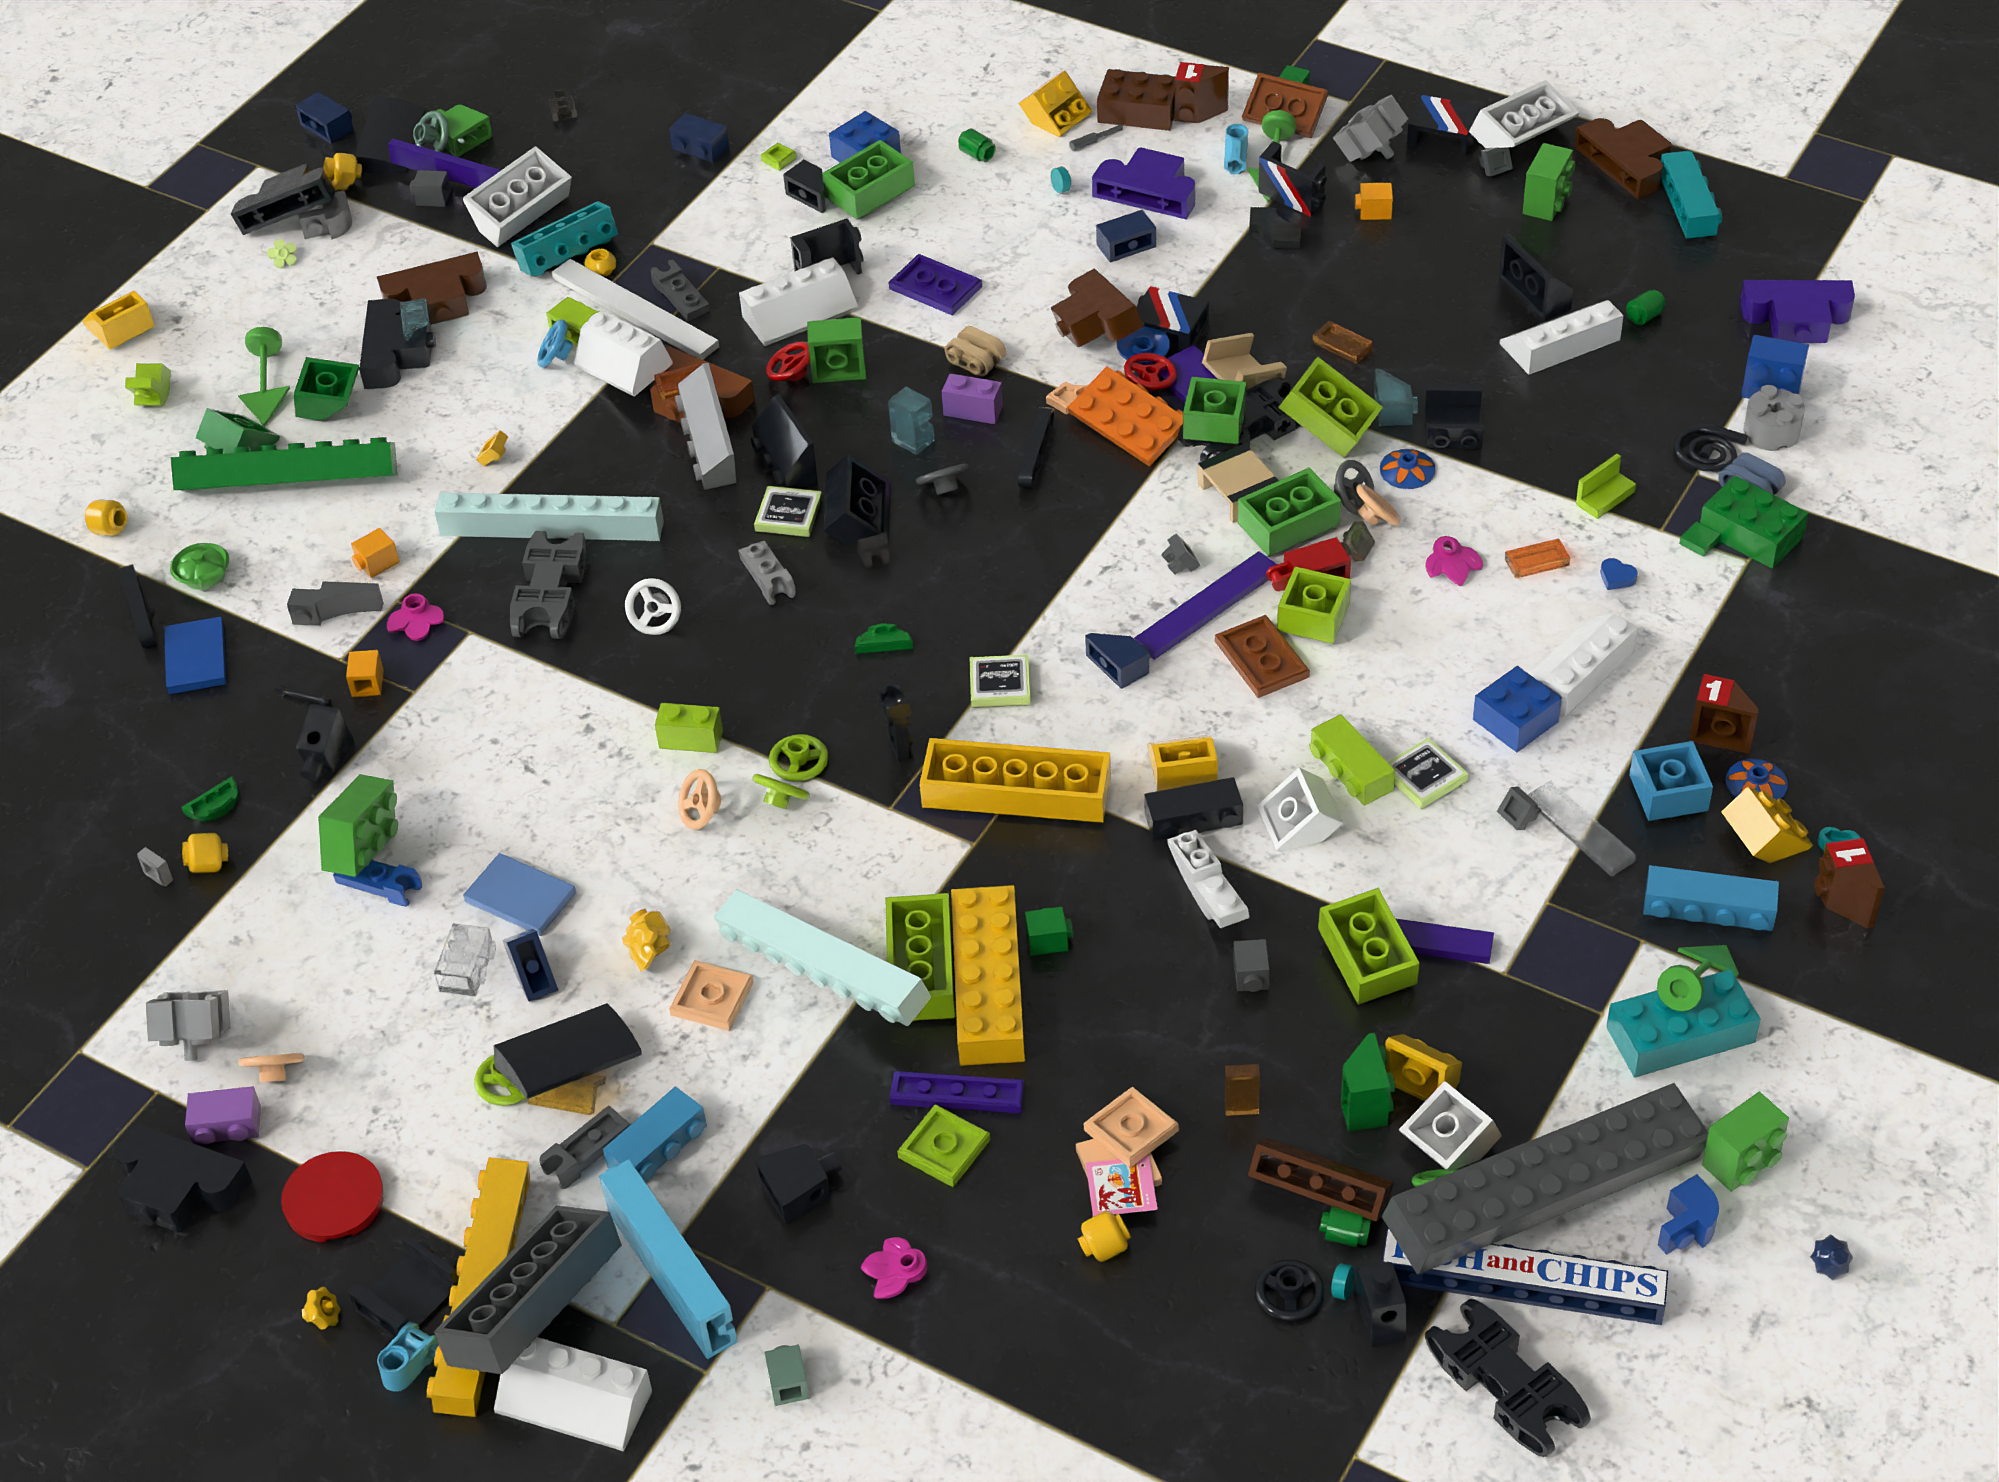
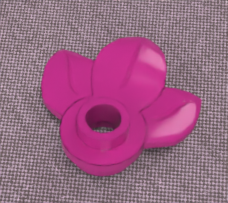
M1442 536L1435 541L1433 553L1427 558L1425 567L1430 578L1444 573L1452 582L1462 586L1467 579L1469 569L1482 570L1483 562L1478 553L1472 548L1461 546L1460 542L1453 537Z
M417 593L410 594L404 598L401 609L389 616L387 630L389 633L405 630V634L410 640L420 641L428 636L431 625L444 622V614L440 607L430 605L423 595Z
M894 1237L884 1241L883 1251L869 1255L862 1263L861 1269L868 1276L878 1279L874 1297L876 1299H887L902 1293L908 1283L921 1280L927 1271V1259L922 1251L912 1249L907 1240Z

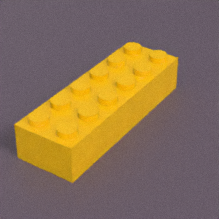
M929 738L920 779L922 807L1103 823L1111 780L1110 752Z
M1014 885L951 889L957 1039L960 1066L1025 1062Z

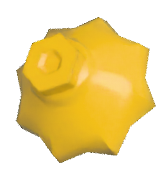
M326 1287L308 1292L307 1302L304 1309H302V1318L306 1322L314 1323L319 1329L335 1326L338 1323V1314L341 1311L337 1304L336 1295L330 1293Z

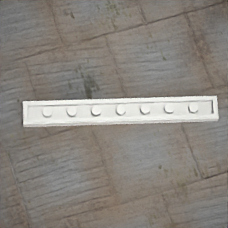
M572 259L567 260L552 271L554 280L689 355L703 360L719 348V342L714 337Z

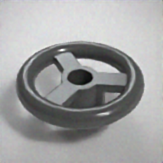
M1347 460L1339 466L1336 472L1334 493L1341 499L1342 505L1349 512L1360 515L1358 510L1365 502L1358 495L1356 487L1364 482L1366 486L1374 490V484L1370 473L1363 464L1356 460ZM1349 468L1358 471V474L1353 479L1344 477L1345 472Z
M966 463L922 475L916 479V483L924 485L934 482L937 495L956 490L958 485L955 475L967 472L969 465Z

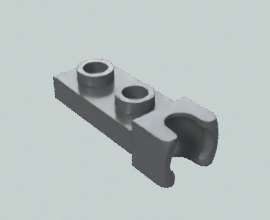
M674 260L668 261V265L671 268L666 272L660 271L657 267L651 269V280L654 287L660 294L663 293L687 322L710 312L709 303L684 276L682 269Z
M608 1105L561 1144L555 1143L541 1154L539 1162L542 1171L546 1175L556 1171L560 1181V1188L566 1189L581 1177L583 1170L604 1154L603 1148L631 1124Z

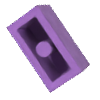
M949 374L942 389L943 415L996 424L1003 408L1002 382Z
M254 1086L188 1093L185 1127L192 1143L207 1145L213 1142L242 1141L248 1138L259 1137L261 1104Z

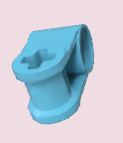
M411 1321L401 1328L398 1335L380 1352L377 1359L381 1379L387 1390L394 1392L406 1389L425 1366L433 1361L436 1348L439 1346L436 1336H429L419 1330L418 1324Z

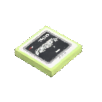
M767 486L754 523L755 531L810 537L822 501V492Z
M1028 655L970 657L971 708L1031 705Z
M1429 738L1388 762L1395 770L1394 785L1420 809L1468 781L1469 774Z

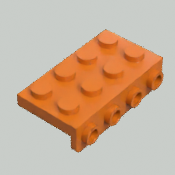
M1108 366L1067 407L1071 415L1149 467L1178 437V433L1183 426L1182 411L1173 410L1161 397H1153L1141 384L1137 383L1135 385L1121 371L1117 370L1115 372Z

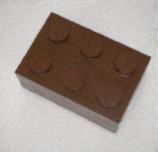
M1108 69L1097 97L1098 123L1122 124L1123 126L1170 131L1174 121L1176 76Z

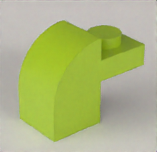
M136 363L135 377H126L125 388L134 394V405L163 406L170 391L171 370L162 363Z

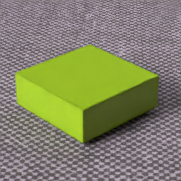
M778 142L761 154L762 162L779 171L797 159L796 151Z

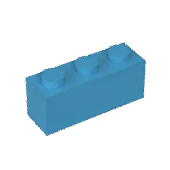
M675 1086L603 1148L607 1167L619 1165L629 1159L644 1182L649 1181L668 1160L674 1159L688 1142L702 1134L704 1128L707 1127L703 1107Z

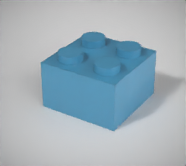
M1693 741L1633 751L1629 776L1648 821L1709 811L1713 785Z

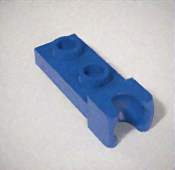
M371 860L369 865L356 877L337 873L333 874L335 882L388 898L390 903L404 907L410 904L409 900L405 898V891L408 889L420 890L422 888L421 878L415 869L400 864L398 867L375 860Z

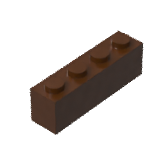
M1270 1138L1257 1143L1248 1173L1249 1177L1325 1204L1363 1215V1217L1373 1221H1378L1382 1217L1389 1204L1395 1183Z

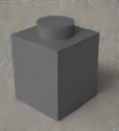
M417 171L415 179L410 183V192L415 197L416 206L446 207L451 194L447 171Z
M1266 939L1234 941L1233 963L1237 991L1255 992L1268 990L1269 962Z

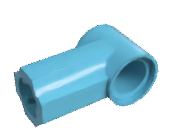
M1232 124L1226 128L1224 169L1228 170L1230 174H1240L1241 171L1246 170L1248 128L1242 124Z

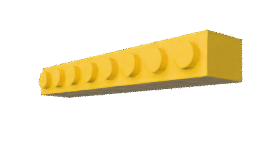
M489 1157L486 1170H480L478 1190L481 1191L479 1198H473L471 1218L474 1219L472 1227H466L463 1244L467 1248L465 1256H459L456 1273L459 1281L457 1286L452 1285L450 1291L449 1306H452L451 1313L515 1249L530 1184L528 1161ZM449 1315L444 1316L443 1322L449 1317ZM437 1346L434 1358V1366L437 1367L435 1377L430 1376L427 1385V1398L432 1399L433 1412L476 1417L486 1372L447 1366L440 1346Z

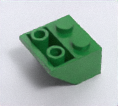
M1375 1033L1368 1034L1343 1065L1341 1107L1348 1132L1388 1126L1389 1112L1393 1111V1100L1390 1092H1395L1394 1078L1392 1072H1386L1384 1066L1387 1065L1386 1051L1383 1045L1378 1046Z

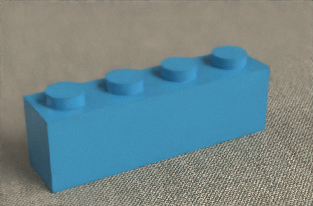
M1649 865L1643 914L1660 918L1667 917L1691 922H1705L1722 926L1773 931L1777 914L1779 882Z

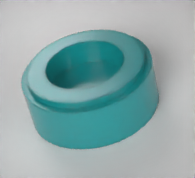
M1063 166L1053 168L1050 177L1054 190L1057 193L1069 191L1071 177L1068 170Z
M1340 1263L1336 1267L1331 1286V1293L1334 1298L1349 1299L1355 1278L1354 1266Z

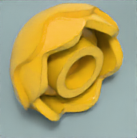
M595 249L587 255L584 264L586 268L595 273L608 276L616 268V258L605 249Z

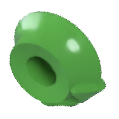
M214 543L193 544L182 549L174 556L170 564V573L174 579L186 584L188 587L206 591L224 579V571L229 564V554L223 547Z

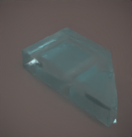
M426 298L400 302L405 340L412 338V333L415 330L423 328L430 322Z

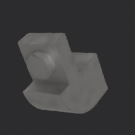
M345 190L335 192L332 201L322 204L323 208L298 214L304 239L330 234L332 240L344 235L351 228L352 217Z

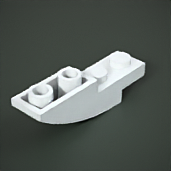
M1196 830L1167 839L1174 860L1189 890L1208 920L1214 919L1219 928L1249 918L1247 906L1224 877L1221 863Z

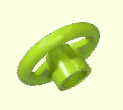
M804 734L791 735L780 740L774 745L769 754V765L772 771L780 778L788 781L809 780L820 774L828 762V750L823 742L813 736ZM809 745H812L816 749L810 750ZM781 751L790 758L791 764L788 771L784 770L778 763V756ZM819 758L818 763L813 768L804 772H798L800 766L804 765L807 761Z
M754 774L752 777L755 783L768 787L763 802L787 809L790 796L803 800L810 798L808 791L761 774Z
M494 1055L488 1057L478 1067L474 1078V1085L477 1093L483 1100L490 1104L506 1106L526 1099L495 1068ZM490 1069L492 1074H486V1073H487V1071ZM499 1084L501 1087H507L511 1095L498 1096L492 1094L486 1089L485 1085Z

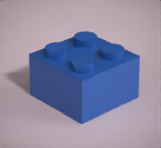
M867 111L862 112L829 133L831 157L838 162L846 160L879 140H882L901 153L899 131Z
M1753 335L1741 397L1750 399L1753 394L1760 391L1761 387L1765 385H1773L1777 389L1800 394L1809 344Z
M1517 665L1475 695L1473 720L1517 753L1559 722L1562 698Z

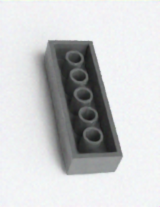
M556 1205L434 1331L447 1366L495 1374H503L508 1370L522 1352L550 1325L561 1310L571 1302L574 1296L622 1246L611 1213Z

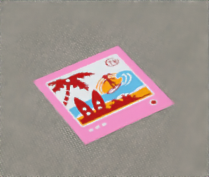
M1145 1156L1131 1168L1119 1159L1086 1163L1093 1217L1106 1210L1112 1212L1113 1215L1158 1210L1149 1156Z

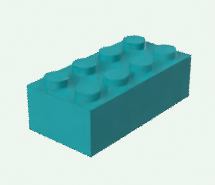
M1731 969L1701 977L1704 985L1703 997L1698 1005L1687 1011L1673 1010L1665 1005L1660 999L1657 990L1610 1004L1606 1028L1634 1078L1756 1042L1761 1018Z

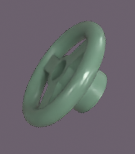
M430 111L414 127L413 138L417 146L424 147V144L431 143L435 148L434 151L441 153L444 151L449 137L447 119L439 111ZM439 122H440V124H441V139H440V140H439V138H438V131H437Z

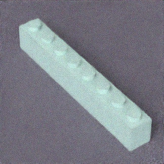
M440 493L434 511L440 536L531 538L535 531H546L547 537L552 539H569L575 532H583L585 539L660 541L664 523L660 497Z
M738 889L735 890L713 916L720 927L719 933L727 941L732 943L737 941L753 954L759 952L775 965L781 963L795 975L801 976L803 974L809 977L819 987L823 988L826 985L832 988L841 998L847 999L850 997L865 1010L871 1011V1009L878 1011L891 1023L898 1021L909 1026L931 998L921 978Z

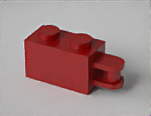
M1335 537L1285 552L1284 563L1271 566L1266 571V577L1269 581H1273L1272 587L1278 592L1285 590L1295 567L1350 579L1351 558L1338 538Z

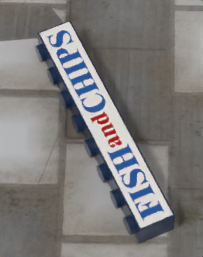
M1387 1228L1381 1263H1393L1400 1285L1662 1325L1666 1307L1668 1270L1657 1269L1653 1266L1641 1267L1622 1264L1616 1260L1602 1261L1589 1259L1582 1255L1556 1254L1543 1249H1523L1510 1244H1491L1417 1275L1390 1229Z

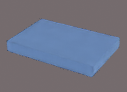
M499 853L463 894L466 903L526 930L534 929L541 936L576 894L574 885Z

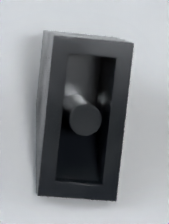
M803 159L784 173L783 177L786 195L823 214L826 211L822 168Z

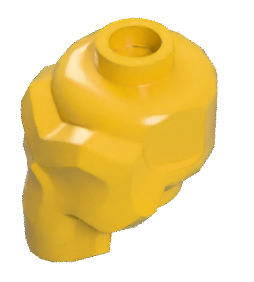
M336 153L333 158H325L324 170L335 190L348 191L349 186H352L356 179L361 178L362 165L357 164L356 156L353 154Z
M641 909L629 918L631 923L626 929V935L622 937L623 944L628 948L631 959L634 960L640 971L647 970L655 956L671 946L667 938L670 933V927L661 912L657 910L647 912L646 909Z

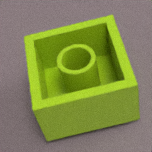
M1295 567L1278 604V631L1333 644L1350 605L1351 579Z

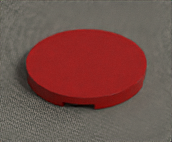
M346 1151L324 1153L304 1162L288 1178L282 1192V1210L293 1231L308 1240L327 1242V1239H336L349 1234L354 1236L364 1230L378 1215L384 1200L383 1183L379 1171L367 1158Z

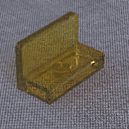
M591 1074L531 1097L528 1100V1104L592 1115L595 1112L597 1089L605 1084L606 1077Z

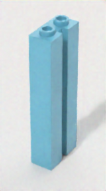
M628 1159L619 1165L611 1166L606 1172L599 1175L607 1210L611 1213L613 1221L705 1357L709 1359L737 1343L735 1328L730 1322L733 1318L729 1303L631 1161Z

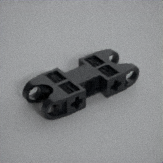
M1279 377L1262 382L1246 390V410L1238 444L1183 439V426L1178 433V440L1187 447L1206 446L1200 455L1201 462L1209 459L1212 454L1214 457L1245 443L1250 448V441L1265 433L1273 440H1276L1301 426L1278 408L1289 394L1290 384L1285 379Z
M1468 1299L1460 1306L1461 1314L1469 1324L1468 1332L1455 1334L1447 1329L1443 1331L1437 1326H1432L1425 1332L1428 1348L1442 1369L1465 1391L1480 1382L1498 1400L1495 1403L1493 1419L1519 1444L1540 1457H1547L1555 1450L1553 1439L1546 1431V1422L1559 1420L1567 1425L1571 1423L1577 1428H1583L1591 1421L1587 1405L1573 1385L1549 1362L1536 1371L1529 1367L1516 1354L1518 1352L1520 1335L1501 1316L1478 1300Z

